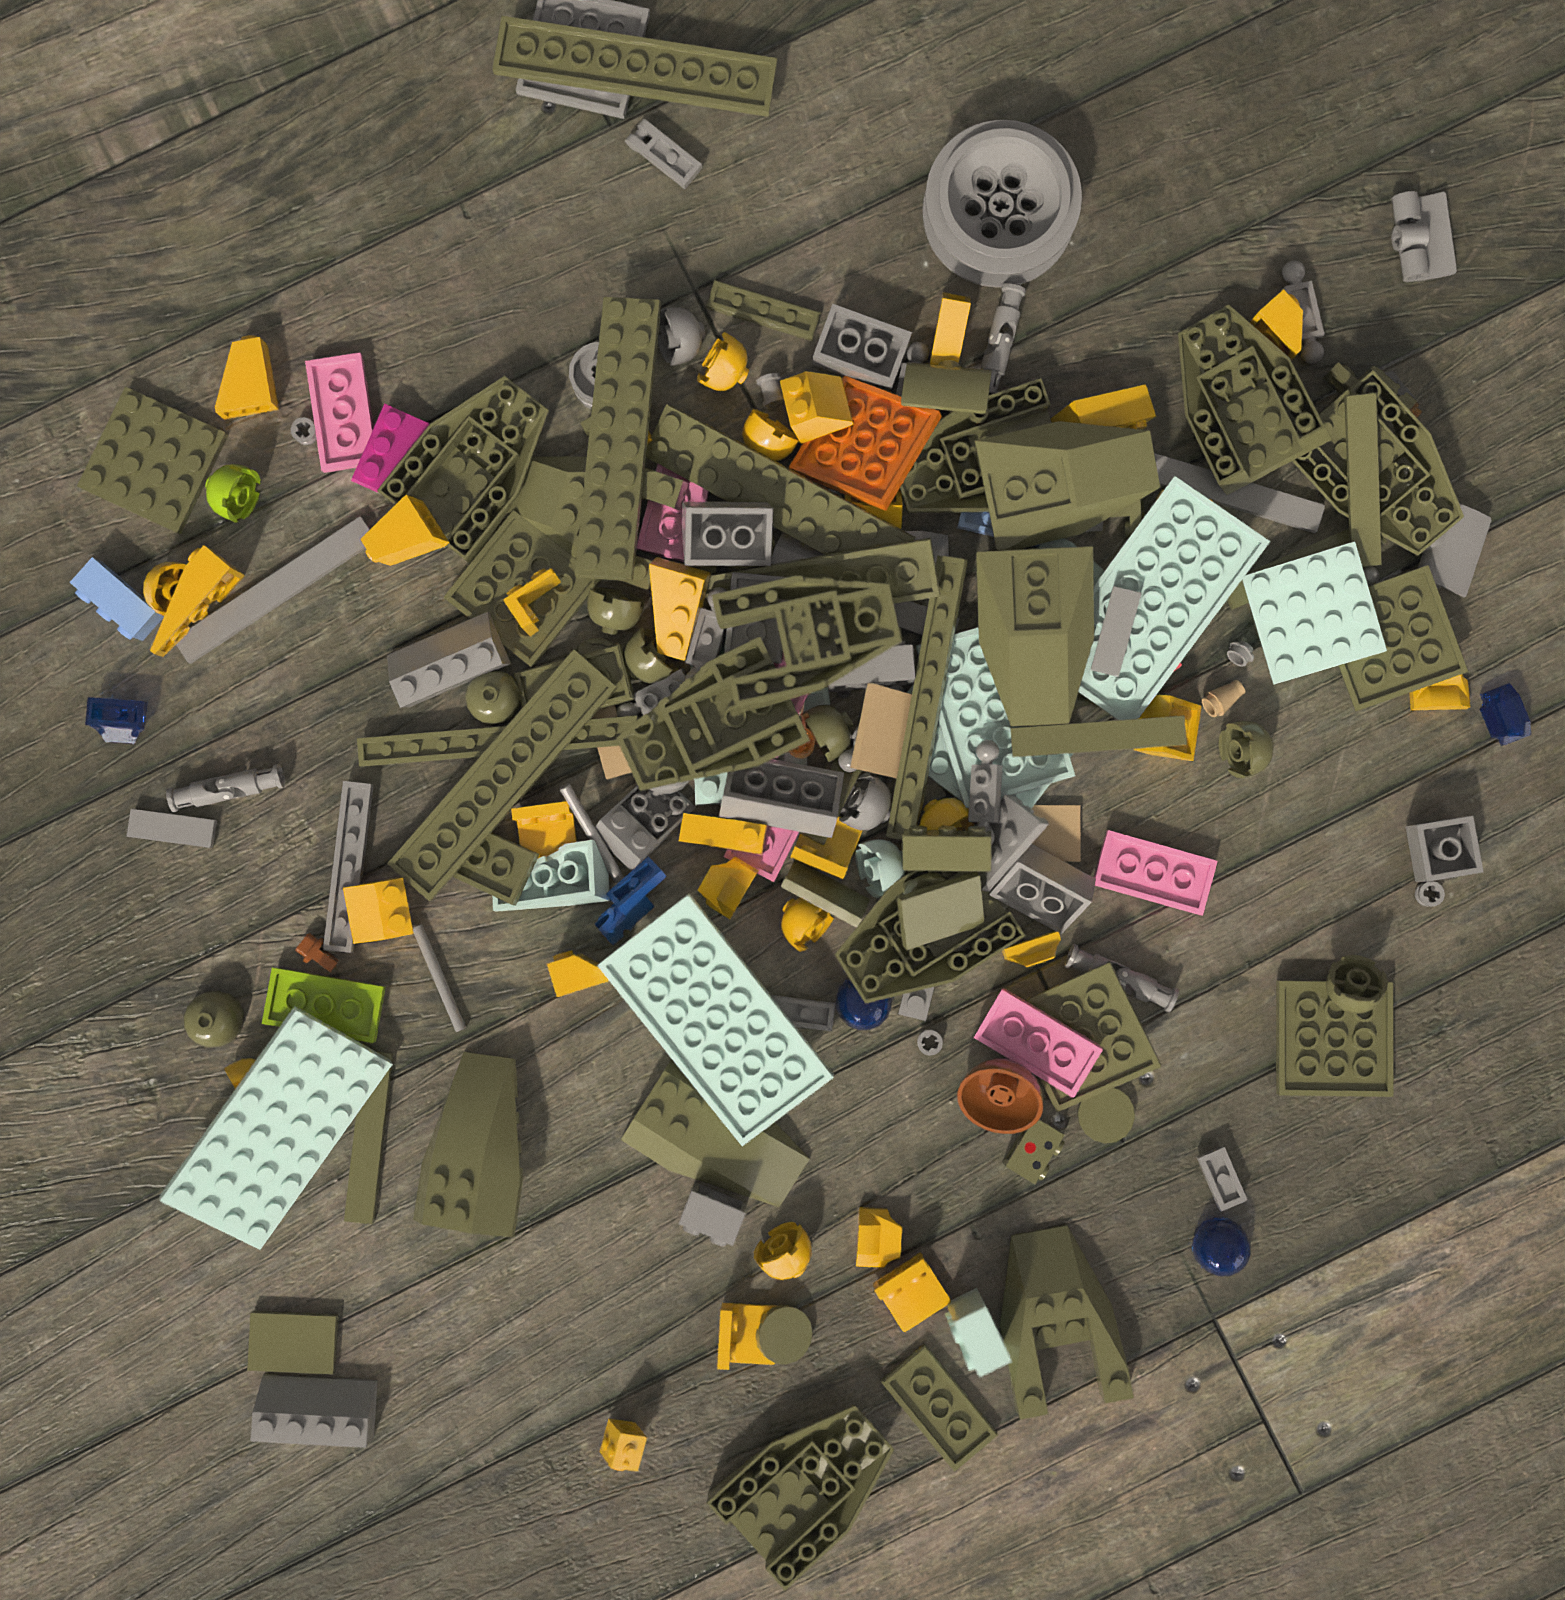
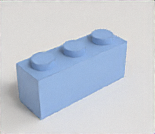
M93 557L70 582L77 588L75 594L88 604L92 601L99 607L96 612L109 622L114 620L119 625L117 630L129 640L136 638L143 641L164 618L163 615L156 613L146 603L145 598L102 561Z

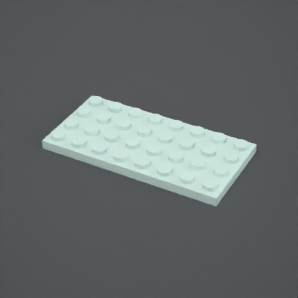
M1174 476L1094 585V640L1078 692L1117 720L1139 719L1270 541ZM1113 586L1142 593L1119 677L1091 670Z
M690 894L686 895L598 964L600 970L742 1146L834 1076Z
M294 1007L160 1194V1201L261 1250L392 1066L391 1060L301 1009Z

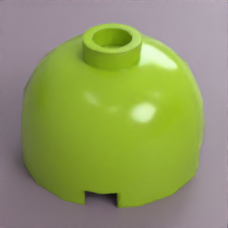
M239 464L223 465L208 477L205 485L207 502L211 509L234 523L238 522V518L246 519L255 508L260 493L255 491L256 483L261 485L258 473Z

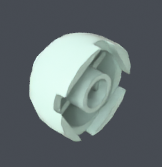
M876 839L859 844L858 846L861 849L856 850L855 857L861 880L866 877L870 885L866 887V890L873 897L879 898L882 897L891 885L905 876L906 870H903V851H900L890 841Z

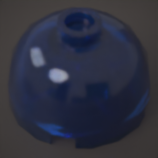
M850 978L846 979L836 994V1009L840 1019L847 1026L856 1030H872L879 1027L888 1018L892 1008V997L865 1003Z
M1213 1217L1204 1221L1195 1230L1192 1253L1196 1262L1205 1271L1216 1276H1232L1241 1272L1247 1266L1251 1257V1243L1246 1231L1238 1223L1227 1218Z

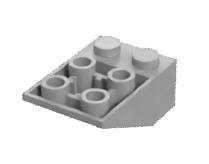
M637 785L599 820L595 828L606 847L632 871L682 822L683 813L690 814L696 807L680 791L662 794L649 789L641 791Z

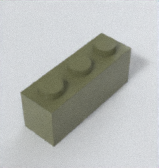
M911 826L910 830H904L903 870L991 871V831H985V827L981 826L968 827V830H956L954 826H941L939 830H927L926 826Z

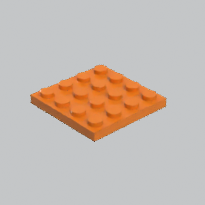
M844 375L842 381L854 425L803 443L789 469L813 482L886 511L942 416L940 411L935 409L902 406L901 396Z

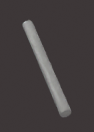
M569 783L562 785L559 788L589 840L595 841L607 871L615 883L620 882L624 875Z
M422 924L413 928L415 938L455 1031L463 1030L467 1027Z

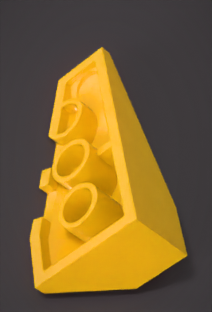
M205 545L202 548L195 549L188 558L189 563L183 570L150 649L155 655L164 657L188 634L190 630L188 625L191 622L195 623L198 620H203L208 615V606L215 600L219 603L222 602L245 576Z

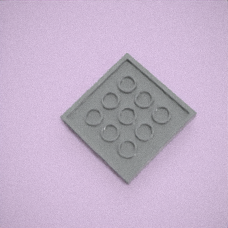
M538 0L533 20L645 37L650 10L613 0ZM518 78L516 86L518 95L622 119L625 118L630 95Z

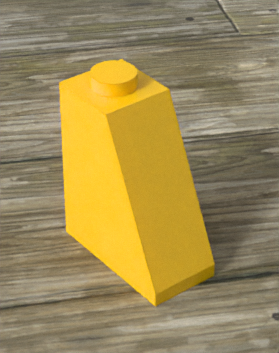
M942 293L929 364L938 365L944 360H953L959 363L971 304L970 297Z
M255 335L243 336L240 341H234L231 344L215 404L216 413L224 420L279 410L268 345Z
M405 495L360 539L366 548V555L372 561L390 566L445 547L450 543L425 503L409 495Z

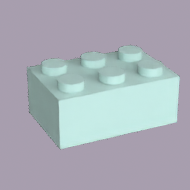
M977 1288L951 1300L950 1304L947 1305L949 1311L945 1313V1316L957 1344L959 1343L963 1357L970 1371L976 1369L979 1377L1012 1362Z

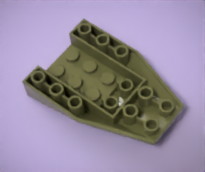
M1230 305L1223 307L1178 333L1185 416L1219 486L1226 495L1332 440L1290 358Z
M1369 369L1319 413L1332 440L1293 460V463L1339 513L1349 518L1344 395L1375 392L1377 403L1381 536L1419 555L1464 518V515L1431 433L1377 373Z
M503 376L431 423L377 491L394 506L405 495L422 500L450 542L446 546L470 564L485 546L518 497L549 410L507 377Z
M1042 378L989 395L985 414L952 411L938 422L900 487L908 513L989 512L974 440L1052 423L1048 413V408L1051 404Z
M1057 421L974 440L996 551L1018 550L1082 534L1160 488L1149 430Z
M1093 547L976 552L979 644L1010 726L1069 724L1094 640Z
M913 870L886 890L858 927L855 928L838 949L835 956L863 1001L870 1003L954 982L1023 938L1025 934L1011 912H1005L998 899L989 895L990 891H982L985 925L906 950L902 943L897 896L903 895L908 884L914 879L927 873H938L950 880L975 872Z
M852 1405L770 1442L708 1492L707 1504L726 1525L730 1521L766 1560L765 1569L786 1591L850 1531L892 1455L894 1447L856 1405Z

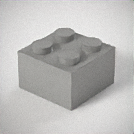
M1473 816L1405 826L1415 882H1428L1484 872Z
M694 1182L679 1224L684 1226L683 1230L696 1236L702 1233L710 1236V1241L723 1247H726V1244L733 1246L746 1214L747 1203Z

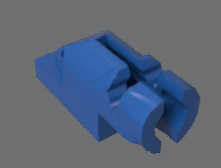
M649 856L606 893L614 904L598 918L594 925L613 946L624 937V929L631 931L635 924L655 907L645 895L667 876Z

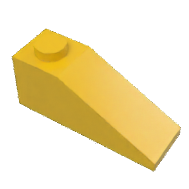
M683 813L679 841L763 855L767 826Z

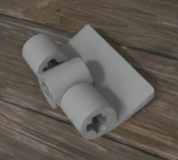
M1409 191L1392 197L1395 227L1392 231V245L1395 251H1399L1403 281H1422L1455 274L1457 268L1446 193L1441 192L1418 197L1417 192Z
M1459 504L1464 518L1422 552L1423 554L1417 569L1429 565L1437 588L1442 587L1462 597H1466L1491 523V518L1475 509Z

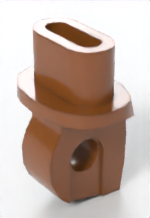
M308 933L295 951L305 957L303 962L308 963L313 959L331 972L339 960L330 952L323 950L321 947L324 943L323 938L317 939L311 933Z

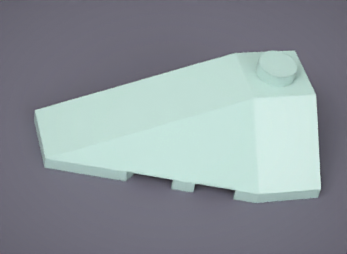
M586 840L568 843L559 847L558 851L549 856L538 858L517 905H511L493 896V911L584 905L610 901V898L606 895L609 891V874L595 841Z

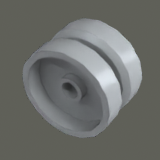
M599 342L583 346L574 354L569 365V379L577 399L590 410H592Z

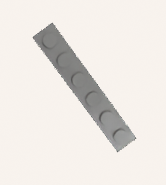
M343 781L323 950L354 952L355 944H353L343 888L362 884L374 784Z

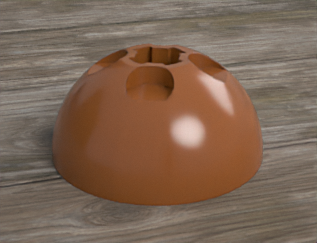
M990 1059L977 1064L964 1076L957 1093L958 1104L964 1115L977 1126L995 1133L1012 1134L1025 1131L1038 1122L1043 1111V1095L1037 1079L1026 1067L1009 1059Z

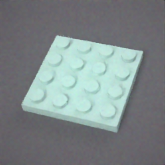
M1355 541L1243 577L1242 582L1273 684L1387 651Z

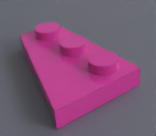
M384 403L351 481L378 493L379 487L430 424Z

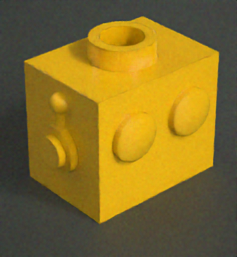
M608 1418L599 1452L612 1469L618 1471H638L647 1436L635 1422Z

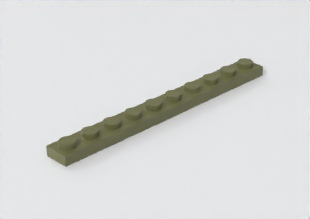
M937 555L936 571L940 596L929 598L886 837L903 840L904 830H910L911 826H919L968 562L965 559Z
M636 715L590 719L564 750L619 746L616 738L639 718ZM506 726L357 738L359 767L477 758L486 751Z

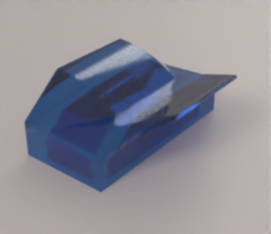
M1510 683L1480 694L1483 704L1479 710L1491 738L1498 739L1500 745L1504 746L1531 735L1530 718L1519 693Z
M88 697L85 725L96 729L104 742L135 744L139 733L145 728L148 702Z

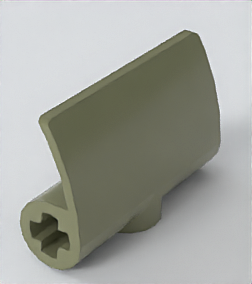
M944 360L938 365L907 362L901 405L985 414L987 411L992 370L961 367L959 363L953 360Z

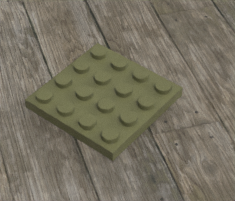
M125 386L77 487L181 535L229 435Z
M513 510L443 598L470 619L490 612L502 644L533 668L586 602L590 588L598 587L602 580L577 578L575 576L576 559ZM552 568L561 583L528 604L539 619L535 623L539 631L529 636L522 629L503 599L508 597L507 592L520 584L525 586L531 582V577L539 570L546 569L547 571Z
M1429 565L1368 587L1387 651L1338 665L1355 712L1468 672Z
M1111 961L1025 999L1028 1003L1104 1047L1074 1098L1040 1078L1056 1112L1158 1069L1162 1065Z
M1276 980V1094L1287 1096L1394 1097L1393 982H1388L1383 999L1374 1009L1359 1014L1343 1011L1334 1005L1327 993L1326 981Z

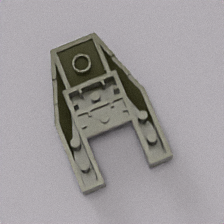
M532 457L520 493L507 513L511 514L514 510L576 559L587 457ZM645 468L642 498L680 510L689 483ZM636 555L633 581L623 582L652 590L649 568L652 560Z
M792 576L712 595L717 623L721 630L775 617L778 624L787 667L729 679L735 708L739 713L767 707L822 690L902 642L889 584Z
M1068 1225L1011 1235L1002 1315L999 1325L1003 1344L1012 1361L1007 1364L1015 1409L1019 1419L1048 1415L1036 1350L1088 1340L1090 1342L1099 1393L1104 1402L1111 1403L1134 1398L1129 1370L1112 1304Z

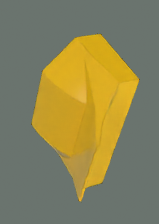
M1462 674L1409 693L1410 710L1468 709L1471 707L1468 680Z
M734 856L727 863L712 865L697 891L706 899V905L731 919L759 870Z
M1052 931L1010 945L1002 953L1004 959L1029 967L1053 959L1061 938L1058 931Z
M859 1207L856 1266L885 1267L888 1262L900 1258L902 1226L890 1217L888 1209Z

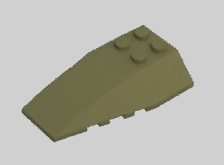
M761 637L708 661L700 668L701 670L685 680L678 689L661 700L648 714H644L616 738L641 791L756 767L810 741L791 699L740 713L735 708L729 679L776 669Z
M463 1052L422 1161L413 1220L422 1225L465 1233L515 1237L523 1183V1168H520L519 1154L522 1153L521 1141H518L517 1124H520L515 1103V1098L518 1097L516 1059Z
M671 1059L621 1138L623 1142L669 1171L777 1207L781 1206L810 1160L803 1150L775 1122L742 1146L673 1059Z

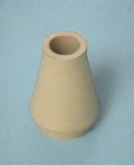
M1234 680L1227 685L1206 692L1205 697L1202 699V705L1210 716H1223L1245 694V688L1238 680Z

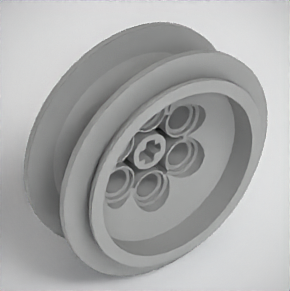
M993 120L976 124L951 139L943 147L931 167L923 201V223L927 239L941 262L953 273L969 282L996 288L1002 287L1005 283L1016 285L1027 283L1049 270L1064 253L1075 230L1081 211L1082 189L1080 178L1073 160L1064 147L1054 137L1038 127L1014 120ZM1014 181L1018 187L1009 188L1005 182ZM980 183L987 184L990 190L982 191L977 185ZM1029 203L1034 209L1027 211L1022 208L1021 204ZM998 207L1004 208L1001 212L996 211ZM974 208L979 214L970 216L965 210ZM1019 228L1023 234L1015 236L1009 229ZM985 230L992 231L995 237L986 238L982 235V232Z

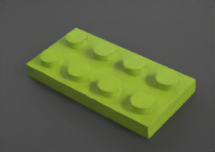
M272 967L262 1024L280 1027L292 1009L297 1007L354 1040L375 1043L386 986Z

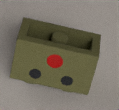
M1039 1119L1031 1128L1020 1132L1002 1163L1010 1170L1036 1184L1038 1179L1042 1181L1050 1169L1048 1162L1053 1155L1057 1156L1062 1150L1065 1143L1062 1139L1065 1135Z

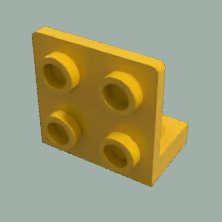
M552 568L547 571L546 569L539 570L531 577V582L525 586L521 584L515 586L507 592L508 597L503 599L522 629L529 636L539 631L535 625L539 619L528 604L561 583Z
M567 801L511 809L512 819L517 821L520 845L538 853V858L549 856L565 844L577 842L574 814Z
M838 816L832 838H827L824 846L800 834L790 858L844 879L862 831L840 822L839 818L841 817Z
M921 1252L873 1283L877 1296L880 1300L883 1299L903 1332L908 1331L951 1302L948 1294Z
M722 1303L717 1369L729 1370L730 1362L775 1364L763 1356L757 1347L755 1335L762 1316L772 1307L776 1306Z

